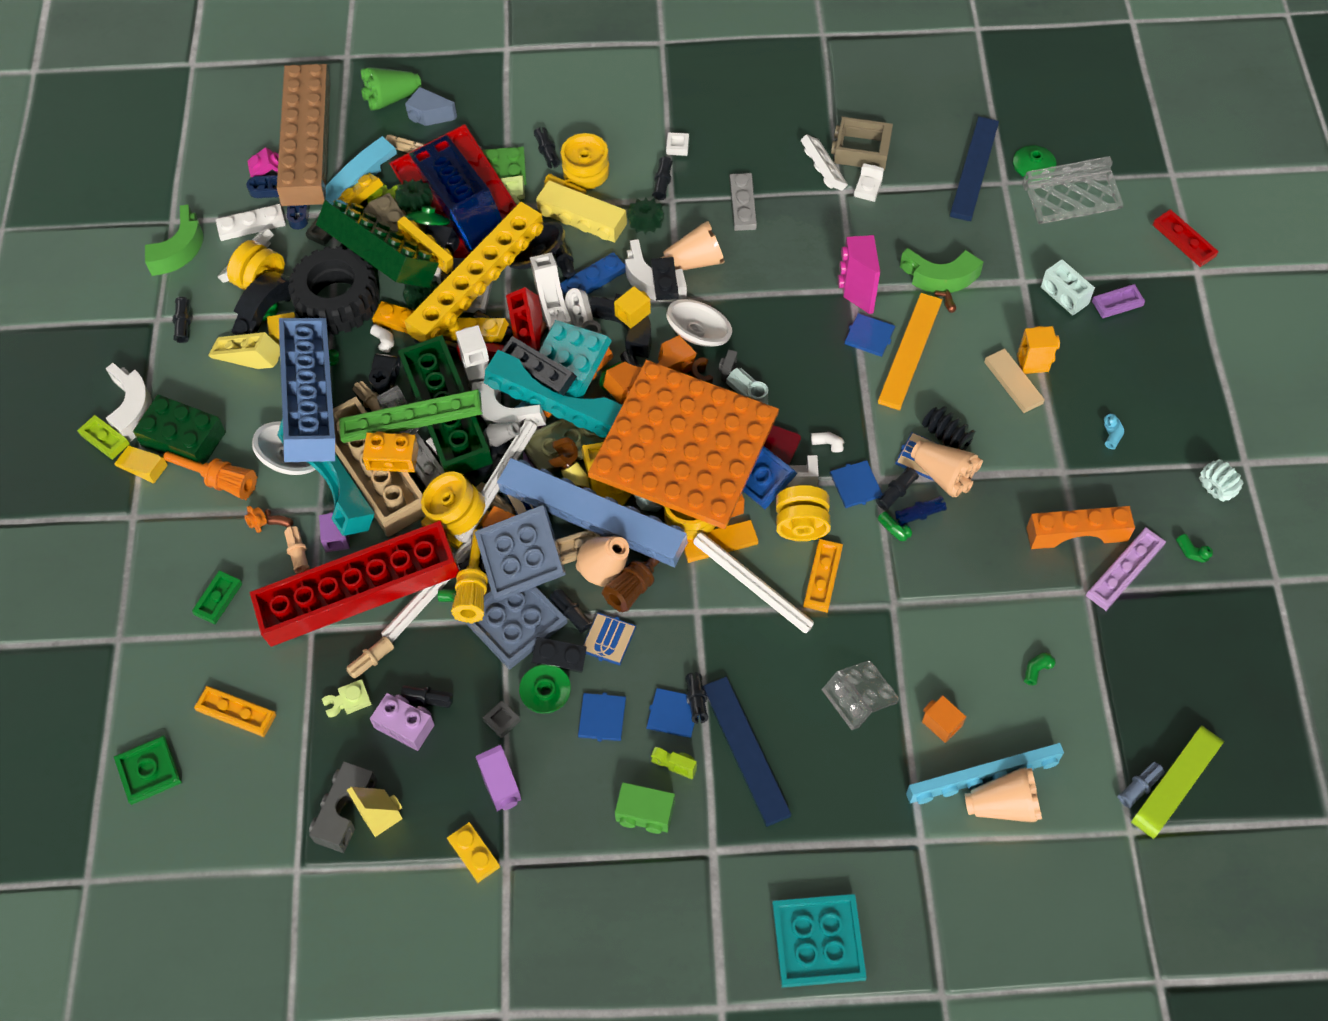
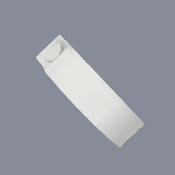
M639 239L631 240L630 250H627V259L625 260L627 279L632 287L635 286L638 290L644 291L650 299L656 301L652 268L643 259ZM682 269L675 270L679 299L660 300V302H674L687 299V286Z
M547 253L530 257L540 306L549 331L555 320L572 325L562 295L557 265L553 254Z
M112 363L106 370L112 381L125 391L126 394L120 407L106 417V420L114 430L124 436L128 442H131L136 437L133 430L152 404V398L142 377L136 370L129 373L124 367L120 369Z
M484 381L472 383V390L478 389L481 393L483 414L480 416L487 426L489 424L515 421L521 428L526 420L532 421L537 427L546 425V416L540 405L508 408L501 405L500 390L490 388L484 384Z

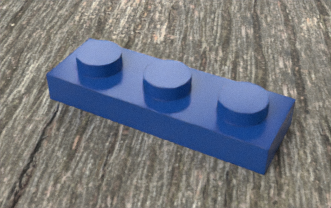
M613 252L578 272L571 279L561 282V291L565 297L567 292L573 288L583 290L588 295L626 272L625 264Z

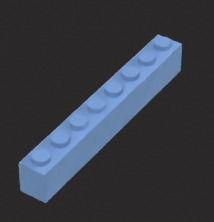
M511 458L497 481L500 491L506 495L534 507L544 505L548 513L603 537H622L628 542L630 549L674 568L688 543L687 534L682 528L676 525L668 526L655 516L650 515L647 517L640 514V511L632 506H627L626 508L619 505L611 497L606 496L603 498L598 496L590 488L584 487L582 489L577 487L569 479L556 478L548 470L533 468L525 460L520 459L517 461Z

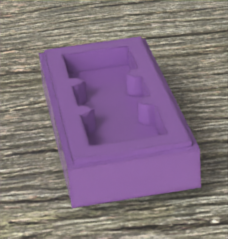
M1133 284L1094 296L1092 302L1103 319L1144 305L1145 300L1136 285Z

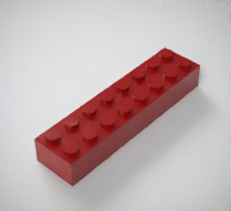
M437 521L251 591L250 596L261 635L272 647L457 577L460 570L447 533L441 521Z

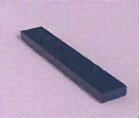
M978 116L950 217L970 222L972 220L999 124L997 120Z
M727 677L704 685L703 691L707 694V700L766 827L790 818V810Z

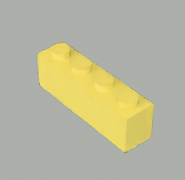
M552 181L546 183L536 198L538 212L544 217H550L565 225H571L583 232L599 236L603 240L615 243L627 225L625 209Z

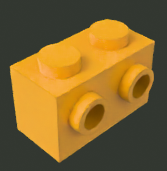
M1037 326L1024 330L1017 353L1019 366L1024 374L1049 372L1052 362H1055L1056 350L1060 347V339L1058 335H1055L1053 326Z
M380 431L367 433L362 457L366 470L415 472L419 449L416 436L409 433L388 434Z

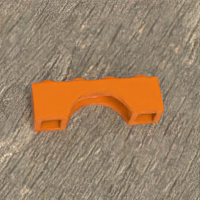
M678 335L661 344L658 356L659 362L657 364L681 373H688L692 369L696 352ZM623 362L606 370L603 386L619 404L625 402L642 367Z
M1130 506L1034 513L1031 514L1026 529L1031 549L1054 548L1066 540L1081 536L1098 537L1103 543L1128 542L1135 529Z

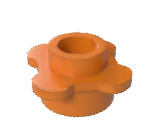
M249 505L247 506L248 514L245 515V521L250 528H255L256 532L260 533V527L267 524L265 514L259 507L253 509Z

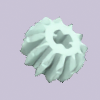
M1220 459L1208 463L1200 472L1199 479L1202 482V487L1206 488L1207 493L1212 494L1215 499L1218 498L1223 502L1234 498L1244 484L1240 479L1241 475L1235 471V468H1232L1228 462L1224 463Z

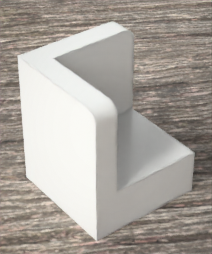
M817 455L808 456L807 465L790 466L796 471L797 475L788 484V487L798 485L817 487L819 477Z

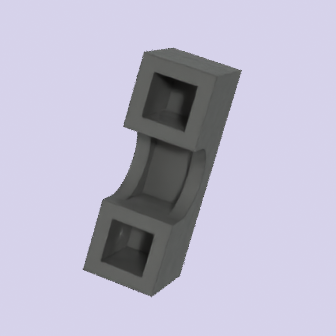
M343 762L341 769L336 770L332 779V788L329 793L324 795L321 801L322 809L318 817L312 820L309 827V835L314 843L341 853L345 852L355 830L350 820L340 817L342 808L347 803L353 801L347 789L350 787L374 789L377 779L373 771L347 762Z

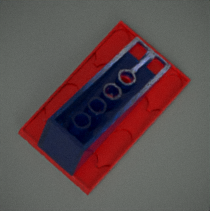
M465 124L389 163L417 211H422V206L434 207L435 213L441 214L450 220L449 225L442 226L453 228L460 238L459 247L455 250L453 258H466L517 206Z

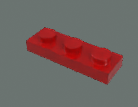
M1171 209L1154 220L1153 226L1199 267H1202L1217 256L1219 251Z

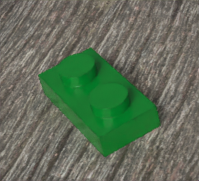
M219 570L193 608V614L216 625L242 586L241 580Z

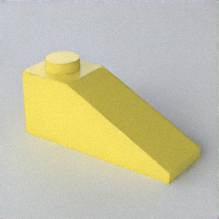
M265 332L217 338L208 356L213 359L255 369L274 368L279 360L280 346Z
M350 787L347 789L359 813L375 837L402 820L399 810L402 809L401 804L395 795L389 797L385 789Z

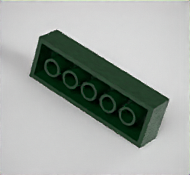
M335 199L334 202L324 200L316 222L318 227L396 283L430 287L439 265L436 260L431 258V253L418 249V244L405 240L402 233L391 230L389 224L378 221L376 215L365 212L364 207L357 203L348 205L338 199Z
M443 335L398 350L417 402L465 392ZM476 416L426 426L444 473L455 471L463 475L493 463Z

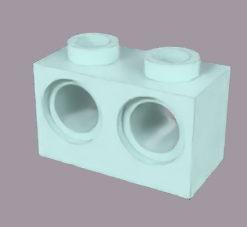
M1063 259L1045 271L1041 288L1071 315H1075L1090 303L1095 289L1094 286Z

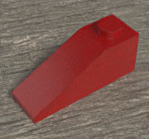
M524 287L506 295L513 337L539 351L542 327V311L539 296Z

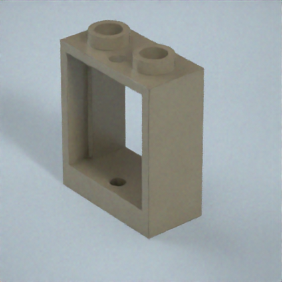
M842 117L841 124L836 125L834 138H838V140L833 141L831 154H835L834 163L862 167L865 163L881 167L885 171L893 124ZM844 137L881 141L879 152L844 148Z

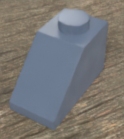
M421 87L405 103L408 118L425 126L452 121L457 118L454 102Z

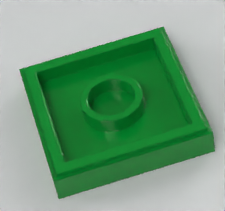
M164 735L114 756L128 802L131 805L182 783L167 738Z

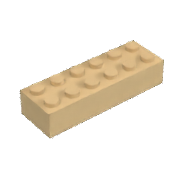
M354 397L333 409L335 455L339 457L341 464L350 474L357 488L361 490L369 506L373 508L375 519L386 536L389 537L426 516L421 509L423 494L408 472L366 470L362 458L366 439L343 443L340 440L339 418L367 413L357 397Z

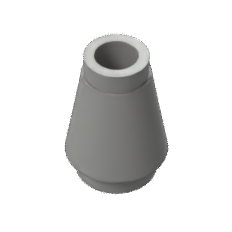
M515 421L489 424L484 429L483 435L489 446L498 447L519 435L520 427Z

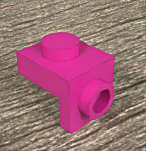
M265 147L247 161L250 177L263 176L272 169L278 173L279 154Z

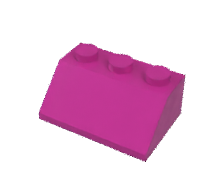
M874 235L846 237L845 246L841 248L842 261L839 263L841 275H838V288H842L844 298L868 314H873L880 277Z

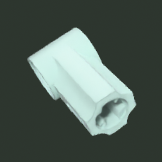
M735 368L731 371L726 379V384L738 394L768 405V387L765 383L754 380L742 368Z

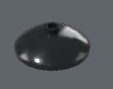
M544 222L541 234L535 236L530 241L528 247L515 257V260L509 267L519 270L532 268L530 257L552 253L554 257L561 248L565 238V230L558 222Z

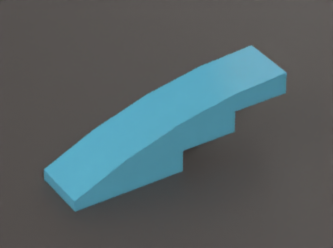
M383 136L369 145L326 185V200L335 201L344 190L357 184L362 176L369 173L375 176L381 172L380 165L397 154L396 148Z

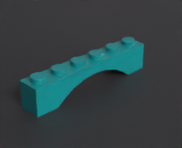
M497 350L485 369L484 384L490 388L500 390L509 394L512 398L520 399L532 406L540 405L542 410L551 413L556 418L567 420L579 428L595 433L601 438H606L622 407L621 404L606 397L579 399L553 392L532 378L518 358L500 350Z
M281 421L280 428L277 434L282 443L283 421ZM335 455V461L307 462L322 475L332 491L334 511L331 519L342 536L369 531L375 515L373 508L369 506L361 490L357 488L350 474L341 464L339 457Z

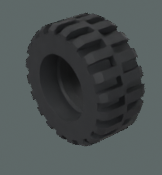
M336 246L335 249L324 247V250L318 251L317 249L311 252L312 255L304 256L301 259V263H297L294 267V273L290 274V284L288 285L290 297L299 318H326L327 331L331 332V334H339L340 331L347 333L352 331L351 328H359L363 325L364 320L368 321L373 316L372 312H375L378 307L377 302L380 300V293L376 276L370 263L349 248L345 250L344 247ZM347 283L352 285L347 292L337 297L323 298L317 296L324 287L330 284Z

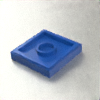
M763 446L743 492L765 510L797 473Z

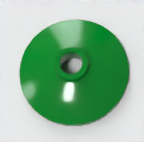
M1030 145L1019 149L1015 153L1013 166L1016 172L1024 178L1042 180L1054 173L1056 159L1046 148Z
M422 206V211L405 215L409 221H414L415 223L426 225L450 224V220L445 216L435 213L434 207Z
M544 664L528 670L522 677L519 685V694L524 705L530 710L542 714L559 710L568 701L571 693V684L567 674L556 666ZM545 689L551 691L548 695H542L541 692Z

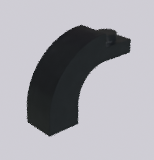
M272 271L256 278L246 288L235 306L233 312L238 315L231 333L235 335L258 333L261 322L270 307L280 301L290 302L289 276L281 272Z
M616 293L614 300L592 296L590 301L592 317L622 324L628 330L625 340L627 354L630 355L628 350H633L635 356L649 358L652 337L651 323L648 315L630 329L615 316L614 301L621 297L622 294Z

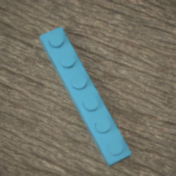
M1057 743L911 784L906 795L909 803L918 802V804H924L933 800L935 796L943 794V797H949L958 793V790L967 787L971 790L983 785L985 782L995 780L1020 768H1032L1033 771L1035 768L1042 766L1044 769L1052 768L1058 765L1064 751L1061 744Z

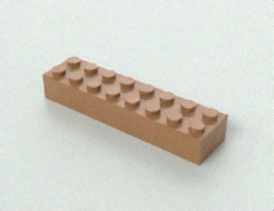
M327 64L284 66L277 191L281 206L323 204L324 200H326L330 79Z

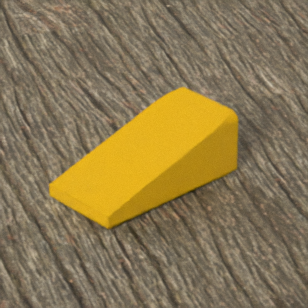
M128 446L114 463L115 466L153 484L168 466L163 457Z

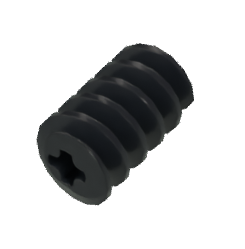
M943 406L941 409L935 407L930 410L924 417L922 426L928 428L931 434L935 433V437L938 440L942 439V443L945 446L949 445V447L965 451L973 441L976 433L975 430L966 433L968 424L959 427L961 419L957 418L952 421L953 412L945 415L947 411L946 406Z

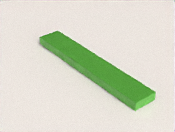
M476 389L339 418L340 440L343 443L366 439L367 433L380 431L390 434L483 414L481 393Z

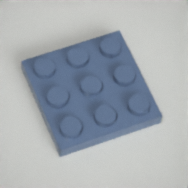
M544 505L475 531L492 595L496 601L566 575Z
M533 587L499 601L494 600L492 591L488 592L484 596L483 620L472 624L467 622L466 624L510 670L534 651L536 637L550 638L567 624V618L537 587Z

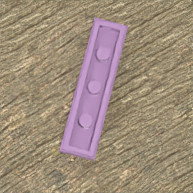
M1145 527L1091 587L1086 597L1107 611L1162 549L1166 541Z

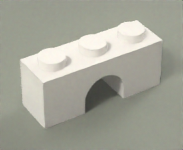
M478 325L456 332L464 372L471 391L472 383L484 381L485 369L488 366L487 361H489L487 348Z

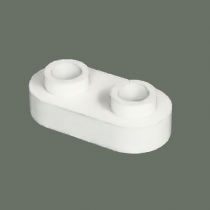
M570 289L565 297V305L572 325L581 327L585 321L593 320L588 297L583 290Z

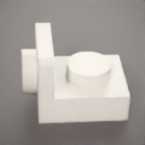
M864 163L854 197L875 202L882 184L884 169Z

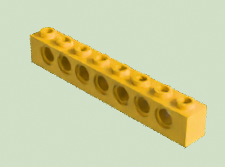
M520 202L404 321L408 335L419 342H423L442 335L449 326L454 325L463 311L468 310L472 302L485 292L487 286L493 280H497L501 272L513 263L515 257L528 247L530 241L535 236L541 234L544 228L542 214L525 203Z

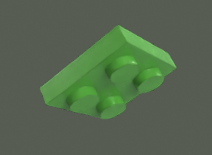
M524 147L482 150L500 180L501 178L523 176L524 185H527Z

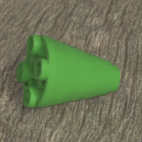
M374 67L361 69V77L364 81V88L361 89L364 101L368 100L371 111L379 110L413 95L421 87L419 75L412 72Z

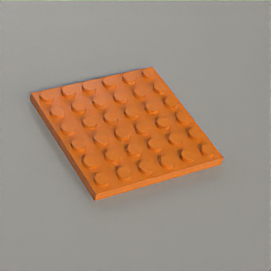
M646 360L588 471V477L726 529L777 418L779 409Z

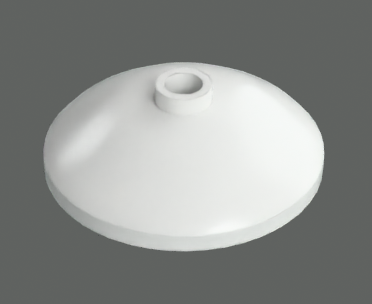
M681 299L672 302L667 309L666 317L672 329L690 343L714 347L725 344L732 335V327L726 317L707 304L695 300Z
M281 421L264 424L256 430L252 440V448L258 459L267 467L288 475H302L316 470L307 462H284V446L277 436Z

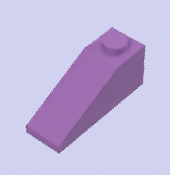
M499 745L475 756L485 786L496 810H508L516 806L521 797L502 746Z

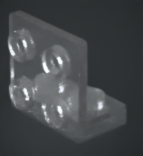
M871 661L837 671L822 689L851 730L859 728L872 712L897 704L900 700L893 688L886 682Z

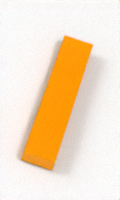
M920 293L880 394L878 404L901 410L942 304V299Z

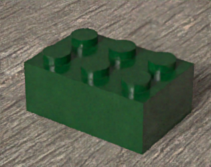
M158 394L133 430V433L142 447L163 455L168 451L205 464L226 431L219 417Z

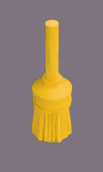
M480 529L473 530L469 566L457 574V582L455 584L456 595L451 609L455 620L471 624L483 620L484 595L487 592L488 583L487 575L479 568L480 549L475 531Z

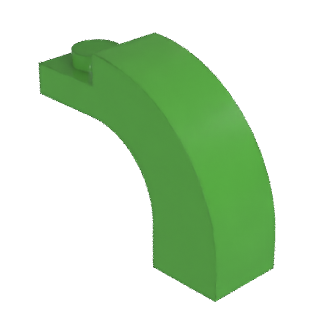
M189 204L180 205V227L172 238L164 242L145 245V263L151 276L178 270L188 264L199 252L204 234L197 220L196 213H192Z
M907 248L902 253L900 268L913 276L912 285L933 293L935 291L946 292L947 290L951 293L968 287L980 276L983 266L982 260L966 250L950 263L935 264Z

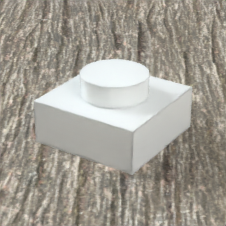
M668 132L666 154L687 156L689 134Z

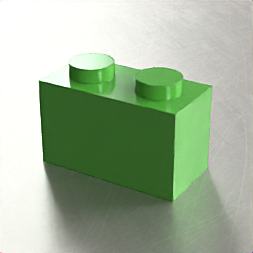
M622 782L615 810L616 821L628 828L640 826L645 827L651 833L660 834L662 831L668 833L675 805V794Z

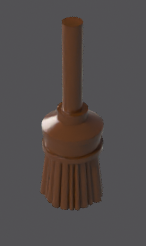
M651 557L647 561H631L628 567L622 570L621 575L603 588L602 595L607 603L619 612L629 611L640 594L644 593L654 583L653 568L660 561Z

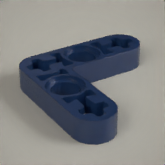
M277 175L255 176L246 183L248 192L253 198L279 197L277 189L273 188L277 184ZM310 205L287 206L286 216L292 229L299 230L307 226Z

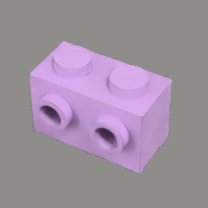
M386 693L370 717L375 729L416 751L420 749L434 727L431 713L421 706L415 708L409 705V701L400 695L394 697Z

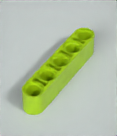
M1201 725L1131 823L1154 839L1222 746L1224 740Z

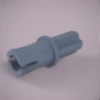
M1152 762L1139 776L1132 778L1133 782L1117 796L1119 801L1127 808H1131L1145 793H1150V788L1164 775L1163 767L1156 762Z

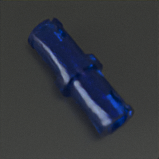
M938 496L923 503L918 501L915 502L914 506L895 511L896 519H900L898 524L903 526L918 519L922 521L927 519L929 515L947 510L946 503H942L944 498Z

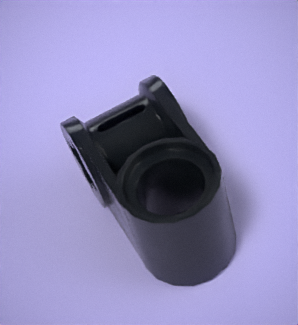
M375 354L369 381L372 385V391L379 394V399H385L393 392L396 378L400 372L401 360L399 356Z

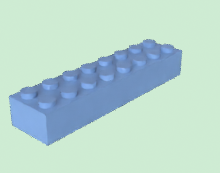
M279 318L284 462L335 461V430L326 318Z

